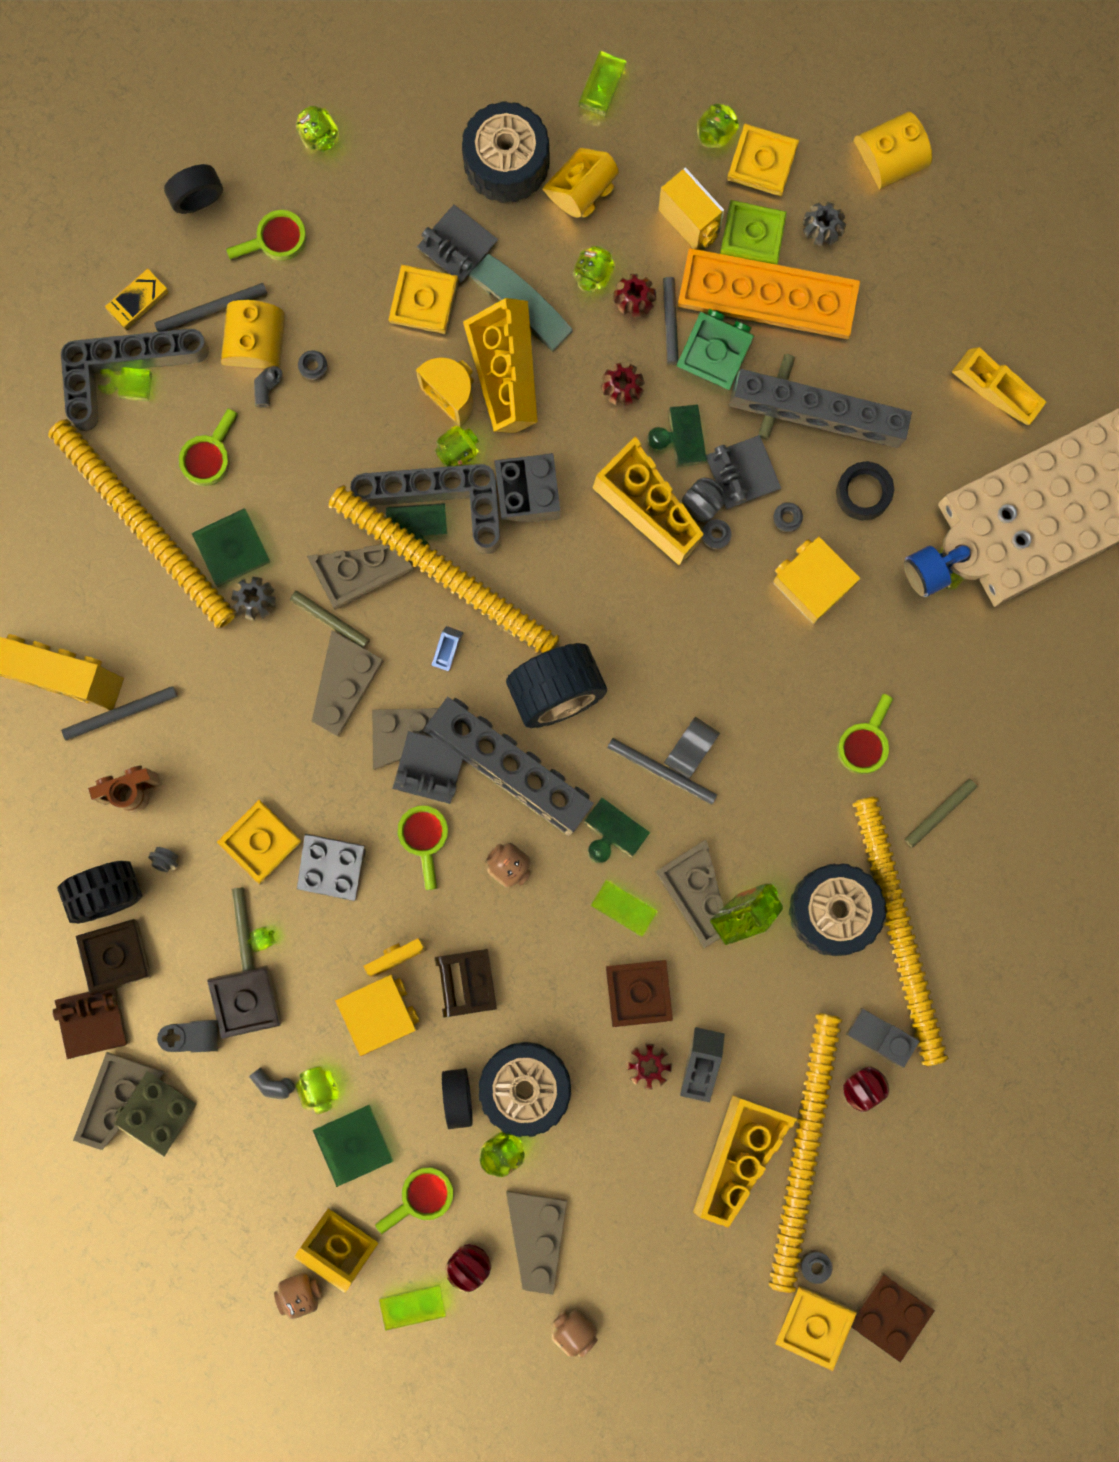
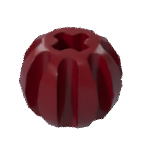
M630 274V280L622 278L616 284L618 290L613 292V301L619 304L617 309L623 315L631 312V318H640V312L648 314L654 307L651 302L656 301V290L650 288L653 283L647 277L641 280L638 279V274Z
M621 362L614 364V371L607 369L602 377L603 381L606 382L601 385L603 395H611L608 401L614 405L618 401L624 402V407L632 405L631 398L639 400L644 392L640 387L645 384L642 373L635 374L637 367L632 364L627 368L622 367ZM620 381L626 382L625 388H620Z
M645 1044V1054H640L637 1047L631 1052V1054L637 1057V1061L635 1063L627 1061L626 1070L636 1069L637 1074L631 1077L630 1080L637 1085L640 1079H645L644 1089L653 1090L651 1084L654 1079H658L661 1086L667 1081V1079L661 1076V1072L663 1070L671 1072L672 1063H661L663 1057L669 1055L663 1048H661L657 1055H653L654 1044ZM652 1058L657 1070L655 1072L650 1071L646 1075L641 1063L643 1061L648 1062Z
M865 1067L845 1081L843 1085L844 1096L854 1109L860 1112H867L888 1097L889 1084L886 1077L878 1069Z
M466 1244L460 1247L446 1264L447 1279L453 1287L460 1291L471 1292L476 1290L490 1274L491 1263L488 1255L477 1245Z

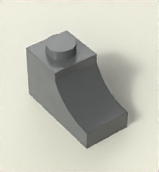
M862 1008L846 1033L849 1037L902 1068L905 1067L920 1042L894 1025L883 1021Z
M695 1027L689 1047L680 1096L710 1103L722 1060L724 1033Z

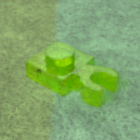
M121 367L120 375H115L109 369L100 370L102 377L111 378L108 385H98V389L102 393L111 394L118 390V397L120 399L149 401L152 372L150 370Z

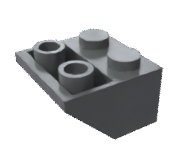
M553 453L494 460L501 518L503 520L539 522L561 519Z

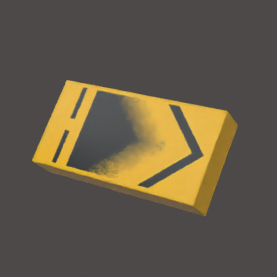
M147 268L110 301L105 308L127 330L169 291Z

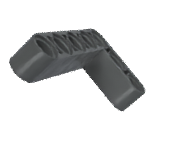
M181 329L74 340L66 343L61 350L66 416L81 431L93 429L98 422L95 373L202 362L209 354V346L204 336L196 329ZM191 342H200L196 350H187ZM162 345H171L167 353H158ZM136 347L142 348L139 355L135 357L129 356L132 349ZM107 350L113 351L110 358L101 359L103 352ZM83 353V358L79 362H72L74 355ZM86 381L82 390L74 391V386L78 382ZM88 409V414L85 418L76 419V415L80 410Z
M485 464L362 473L355 476L351 481L350 488L354 492V496L362 497L361 501L369 502V506L470 498L475 547L483 554H491L500 546L495 474L491 467ZM480 475H486L490 478V482L486 486H478L474 482L475 479ZM452 477L458 478L461 481L460 485L454 489L448 488L445 485L446 481ZM421 480H428L431 482V486L426 491H420L416 488L417 483ZM390 483H400L402 485L401 490L397 493L388 492L387 487ZM368 484L373 487L368 495L362 496L358 494V489L362 485ZM481 504H489L493 508L487 515H481L476 510ZM490 532L495 536V539L490 544H483L479 541L480 535Z

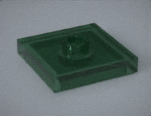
M245 508L191 533L217 587L271 562Z
M370 1104L313 1130L336 1187L394 1161Z

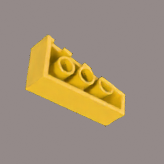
M504 298L463 321L493 430L494 432L517 433L538 422L529 307L526 300Z
M636 436L596 475L593 489L679 566L699 546L704 535L685 506L673 494L672 487L667 481H664L656 469V464L650 456L646 455Z
M8 634L7 638L0 637L1 677L33 687L37 685L38 688L58 695L62 693L65 696L87 704L91 702L109 711L114 709L124 678L101 667L102 661L89 656H85L84 660H79L75 658L77 654L60 648L58 653L50 651V646L33 641L32 646L24 644V638Z
M733 1095L693 1213L702 1219L729 1228L749 1197L752 1187L758 1178L760 1179L769 1160L778 1151L783 1143V1138L788 1130L793 1127L797 1119Z

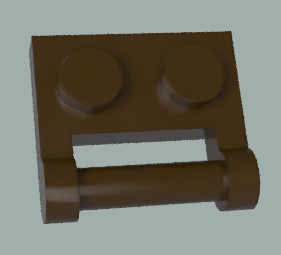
M488 949L434 957L435 966H439L445 1006L442 1009L443 1018L497 1009ZM459 963L465 1000V1005L462 1006L456 1005L450 964Z

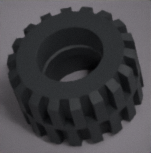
M122 860L106 863L67 878L57 887L69 923L76 924L96 920L126 909L143 897L131 862Z

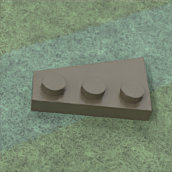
M382 544L351 551L342 550L331 554L307 556L334 610L413 570L410 561H405V556L399 557L396 550L391 551L389 545L384 546Z
M331 631L312 722L339 737L384 662L383 659L338 633Z
M439 708L372 710L373 769L376 770L385 765L400 761L408 731L432 737L423 730ZM462 722L455 723L454 729L456 733L463 736Z
M704 840L655 871L703 948H706L730 932L725 912L723 914L719 913L724 911V906L719 893L707 840Z
M106 1052L73 1141L103 1150L120 1129L114 1125L117 1119L114 1117L115 1112L120 1106L124 1108L145 1072L148 1071L160 1079L165 1071Z
M506 1191L522 1289L553 1295L567 1200Z

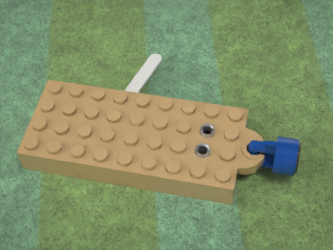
M1119 409L947 494L938 503L951 527L942 541V553L939 554L933 546L929 545L905 558L904 570L913 589L920 596L928 597L950 586V574L954 572L963 577L962 579H979L993 606L996 607L1118 545Z

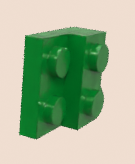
M709 308L708 313L703 311L699 313L676 366L730 390L755 335L750 333L752 327L737 320L734 325L723 321L724 314Z

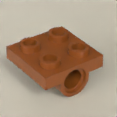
M140 765L125 770L124 776L115 779L113 776L100 778L95 781V786L88 788L92 800L104 805L111 803L118 808L136 813L142 811L148 805V790L162 784L157 773L148 768L143 769ZM131 789V797L125 801V795Z

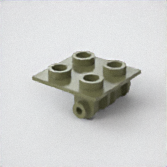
M146 1071L124 1108L120 1106L115 1112L114 1117L117 1119L114 1125L165 1157L196 1104Z

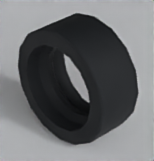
M200 164L185 168L173 175L164 185V192L176 213L187 214L199 211L214 203L223 193V186L211 165Z
M869 461L858 462L848 467L838 481L836 489L837 502L842 511L851 518L862 521L874 519L883 514L893 499L895 491L893 479L889 472L877 463ZM863 474L873 476L882 487L880 501L876 505L867 508L854 504L848 495V486L851 480Z
M467 1069L443 1071L442 1094L448 1129L471 1127L473 1125Z

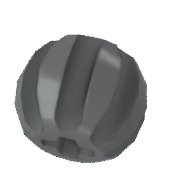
M818 202L810 207V212H806L804 215L803 225L806 226L803 229L807 239L814 238L815 245L822 246L824 241L830 246L838 241V236L844 234L846 223L843 220L845 215L841 209H834V203L826 202V206H822Z
M703 477L698 479L682 498V504L694 520L706 522L724 505L726 495L718 482L711 478Z
M252 577V581L247 584L244 578L238 582L241 589L239 591L233 590L231 599L238 601L233 605L234 610L238 615L246 612L245 619L255 621L258 613L264 619L270 614L266 611V608L268 606H275L276 598L269 596L274 592V588L269 582L262 585L263 580L259 577ZM250 595L258 596L259 600L257 602L253 600L250 602L248 598Z

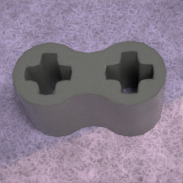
M695 716L664 763L687 779H690L720 732Z

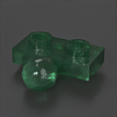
M698 404L670 407L668 409L671 432L662 427L651 429L647 435L648 445L652 449L659 451L673 443L676 467L705 464L707 458Z
M445 503L386 507V518H392V523L394 524L398 522L400 524L399 528H406L409 535L411 533L415 534V539H422V544L424 545L429 544L424 539V535L447 534Z
M604 798L599 800L584 821L585 825L602 836L601 839L594 840L588 846V856L595 863H604L610 858V846L612 844L632 858L650 834L648 830Z

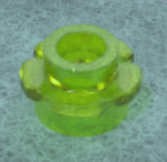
M266 927L258 928L249 934L251 938L247 941V945H251L253 952L265 950L276 943L273 936L275 931H268Z

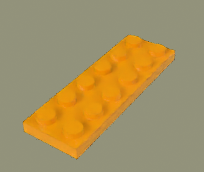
M689 248L677 307L707 313L710 308L728 317L849 339L860 280Z

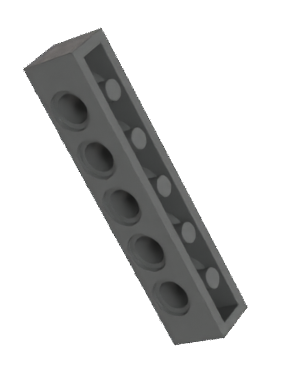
M740 369L735 378L729 403L730 407L894 448H899L906 440L912 415L911 411L744 369Z
M447 696L423 731L567 836L571 835L594 804L589 800V794L579 787L572 788L564 782L566 778L554 769L550 771L540 764L542 761L535 754L529 751L524 753L516 747L517 742L512 737L504 733L500 735L492 729V723L482 716L475 717L468 712L469 707L457 698L452 700ZM458 722L466 724L469 734L464 736L457 734L454 724ZM479 741H489L493 746V752H482L479 749ZM503 759H514L517 763V770L508 771L505 769ZM528 776H537L541 781V788H531L527 782ZM553 793L563 795L565 798L564 807H558L552 802Z

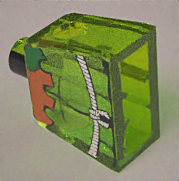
M765 883L736 895L710 919V923L724 944L729 945L766 932L783 910V905L777 897V889L772 884Z

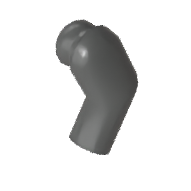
M267 367L255 378V407L264 408L269 406V391L280 382L283 376L282 370L279 367Z
M261 1067L249 1076L266 1098L286 1099L295 1088L294 1083L289 1078H284L282 1081H271Z

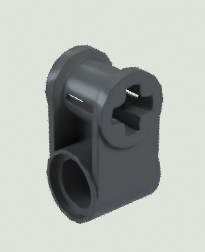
M217 1020L166 1025L158 1033V1045L167 1052L190 1051L193 1053L218 1051ZM172 1030H174V1034L180 1035V1041H176L174 1047L172 1042H167L166 1040L167 1036L172 1035Z

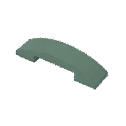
M487 254L469 273V277L489 295L492 293L500 301L504 298L528 301L532 334L552 352L573 332L568 323L537 291L509 267L490 254Z

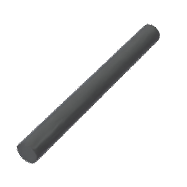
M260 283L154 322L157 332L167 331L222 311L232 301L251 300L267 294L264 283Z
M171 686L61 730L65 740H69L178 697L174 686Z
M612 738L607 747L609 750L711 805L717 797L716 793Z

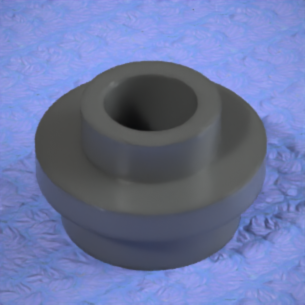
M307 351L299 358L298 369L303 377L316 380L326 373L327 360L318 351ZM311 362L318 363V367L315 370L308 369V365Z
M787 502L776 508L773 520L776 527L781 531L792 532L800 527L803 521V513L796 504ZM786 513L791 514L793 521L785 522L783 515Z
M714 519L707 522L703 527L702 532L704 535L702 539L708 547L721 549L729 543L731 529L726 522ZM719 529L722 532V536L714 538L711 534L712 530Z
M156 847L155 851L150 852L148 856L152 861V867L159 871L167 873L169 869L176 870L178 866L176 863L178 856L168 849Z
M811 1252L802 1260L801 1271L809 1282L820 1284L831 1276L832 1263L825 1254ZM814 1263L822 1264V1271L818 1274L812 1272V1265Z

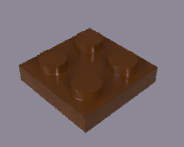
M666 960L606 966L612 1027L673 1021Z
M881 1273L856 1310L857 1314L851 1328L901 1363L935 1310Z

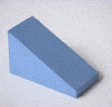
M447 626L444 628L438 642L432 666L449 672L464 632Z

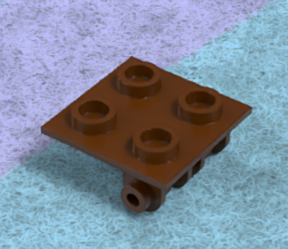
M115 989L94 995L85 992L55 1000L56 1008L53 1009V1017L55 1021L59 1020L67 1059L127 1045Z

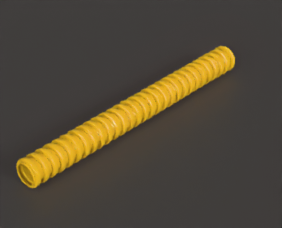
M64 419L55 423L48 433V437L54 440V444L60 446L61 452L66 453V457L69 460L72 459V464L78 466L77 470L80 473H84L83 477L89 480V484L96 486V492L101 493V497L107 500V504L110 507L113 506V511L119 513V518L125 520L126 526H131V532L137 533V539L143 540L142 544L145 547H149L148 551L151 554L155 553L154 558L157 561L161 560L160 565L167 567L166 572L173 574L172 579L179 581V587H184V592L187 595L190 594V599L197 601L196 606L203 608L202 613L209 615L208 620L215 622L214 627L218 629L229 624L234 619L236 611L234 608L230 609L229 602H224V596L218 595L217 588H212L213 584L210 581H206L207 577L204 574L200 575L201 570L198 567L194 568L195 563L188 561L189 556L182 554L183 550L180 547H176L177 543L174 540H170L171 536L168 533L164 534L165 529L158 527L159 522L153 520V515L147 513L146 507H141V502L135 500L136 496L133 493H129L130 489L127 486H123L124 482L120 479L117 480L118 475L112 473V469L106 466V462L100 459V455L97 452L94 453V448L88 446L89 443L83 439L82 434L76 433L77 429L71 426V422L68 419Z
M345 485L339 486L329 500V508L335 507L338 514L343 513L345 519H352V524H359V529L363 530L365 528L368 535H375V540H382V545H389L390 550H396L399 557L405 556V561H412V566H419L421 568L420 571L422 573L426 571L429 578L435 577V582H442L444 584L443 587L445 589L449 587L452 594L458 593L459 599L465 598L468 605L472 603L475 610L478 608L482 610V615L488 614L491 621L495 619L498 626L501 624L505 626V631H512V636L518 635L521 642L524 640L528 642V647H531V645L535 647V652L538 653L540 651L544 653L554 649L560 640L558 634L554 636L551 634L552 630L548 629L547 631L544 629L545 625L541 624L539 626L535 618L533 620L529 619L528 613L522 614V609H515L513 607L514 604L512 602L508 604L505 597L499 598L498 592L492 593L489 586L485 588L482 581L479 583L475 581V576L469 577L468 571L462 572L459 565L456 567L452 565V560H445V555L439 556L437 554L438 550L434 549L432 551L429 544H422V539H415V534L411 533L409 535L406 528H399L400 524L398 522L392 523V518H385V513H378L375 506L369 507V502H362V497H355L352 490L348 492Z
M872 796L860 799L852 805L853 808H857L855 816L860 819L857 824L862 827L860 835H864L865 838L862 842L867 846L865 853H869L867 861L872 864L870 871L874 872L873 880H876L877 885L882 890L883 898H885L887 921L884 922V925L889 928L887 935H891L892 939L889 940V943L894 946V949L891 951L892 954H896L894 962L899 965L897 968V972L901 973L899 981H903L904 986L901 988L902 991H906L904 999L909 1002L906 1007L911 1010L909 1018L914 1021L911 1024L912 1028L916 1029L914 1037H918L920 1041L917 1047H921L919 1055L924 1058L921 1063L925 1066L946 1062L949 1057L944 1054L946 1046L941 1043L944 1040L943 1036H939L941 1027H937L936 1023L939 1020L937 1017H934L936 1009L931 1006L934 1001L929 998L931 990H927L926 985L929 983L928 980H924L926 972L921 969L924 964L919 961L921 953H917L916 950L919 947L918 943H914L916 935H912L911 930L914 927L909 924L911 916H907L906 911H909V909L905 907L904 902H906V898H902L901 894L904 890L903 888L900 889L901 879H897L896 876L899 874V871L894 868L897 865L896 861H892L894 853L889 850V847L892 845L886 839L889 838V834H885L884 829L887 827L885 824H882L884 816H880L879 811L882 808L877 805L879 797Z
M822 1013L815 1015L818 1022L814 1024L816 1033H812V1037L815 1038L814 1043L811 1042L810 1044L813 1050L808 1055L811 1057V1062H807V1066L810 1067L809 1071L805 1072L808 1079L804 1080L806 1090H802V1094L805 1096L800 1101L803 1104L802 1109H799L801 1118H797V1123L800 1124L799 1128L795 1129L798 1136L794 1137L796 1147H792V1151L795 1153L790 1158L793 1164L788 1169L791 1171V1175L787 1176L789 1185L785 1186L788 1193L783 1198L786 1200V1204H782L784 1214L780 1215L783 1221L778 1226L781 1229V1233H777L779 1243H775V1247L778 1250L773 1255L776 1261L772 1262L774 1271L770 1272L772 1281L768 1283L771 1289L785 1293L796 1291V1287L793 1285L798 1280L795 1273L799 1272L797 1263L801 1262V1258L798 1256L803 1251L800 1245L805 1240L802 1238V1234L806 1233V1229L803 1227L804 1224L808 1223V1219L805 1216L810 1211L807 1209V1205L811 1204L809 1195L813 1194L810 1187L815 1182L812 1180V1176L816 1175L814 1166L818 1165L815 1158L819 1156L817 1147H821V1142H818L819 1137L823 1136L820 1130L825 1125L822 1123V1118H826V1114L823 1112L828 1107L825 1101L830 1096L827 1094V1089H831V1085H828L829 1080L833 1079L830 1072L834 1071L832 1061H836V1057L833 1055L838 1050L835 1047V1043L839 1042L837 1033H840L841 1029L838 1026L843 1021L840 1017Z

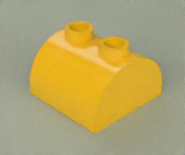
M910 111L855 136L853 140L879 190L929 167L932 163V149L927 133L920 120Z
M579 148L542 190L567 214L577 218L580 216L587 217L595 210L593 202L598 196H606L614 189L612 181L618 176L619 169L609 153Z
M237 300L228 303L221 364L225 366L262 369L272 366L280 368L285 312L273 304L261 301Z
M440 357L424 362L416 369L420 388L462 427L469 419L473 410L471 384L474 382V379L471 376L473 373L472 369L463 360L456 362L449 358Z
M328 1208L303 1242L294 1258L346 1293L378 1245V1242Z

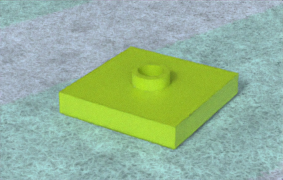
M730 200L720 254L777 265L787 212Z

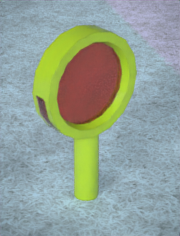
M286 210L272 211L259 222L256 232L257 238L226 248L230 260L262 249L272 259L280 261L290 260L299 255L305 247L307 240L306 229L301 219L293 212Z
M227 408L212 436H196L188 440L181 448L179 467L184 476L193 484L211 486L220 482L227 474L230 460L222 441L238 415L235 411Z
M882 694L869 724H855L845 730L839 738L837 746L838 757L843 766L851 772L857 774L872 773L882 767L887 760L889 753L888 739L879 728L893 701V698L889 695Z
M416 806L402 815L398 823L397 835L401 845L409 853L421 856L425 890L437 889L433 854H436L444 847L448 839V825L446 819L438 810L430 806Z
M421 1167L413 1171L407 1177L402 1187L403 1204L375 1224L380 1234L388 1231L409 1214L421 1220H434L442 1216L450 1208L454 1197L450 1178L442 1170L435 1167Z

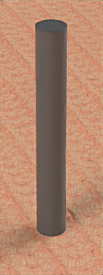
M665 277L663 278L667 364L674 365L679 361L675 278Z

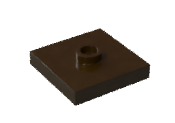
M135 919L76 936L89 994L94 995L151 978Z
M268 965L207 980L221 1039L281 1026L282 1022Z

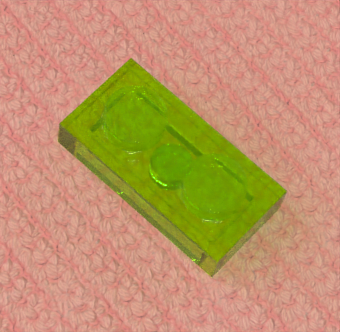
M599 51L579 100V107L606 117L625 70L626 61Z
M607 880L591 904V907L641 937L657 913V910Z
M440 1284L379 1299L385 1331L446 1317Z

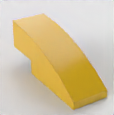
M980 347L968 349L952 371L953 374L983 398L1026 425H1030L1046 404V401L1008 366L997 364Z

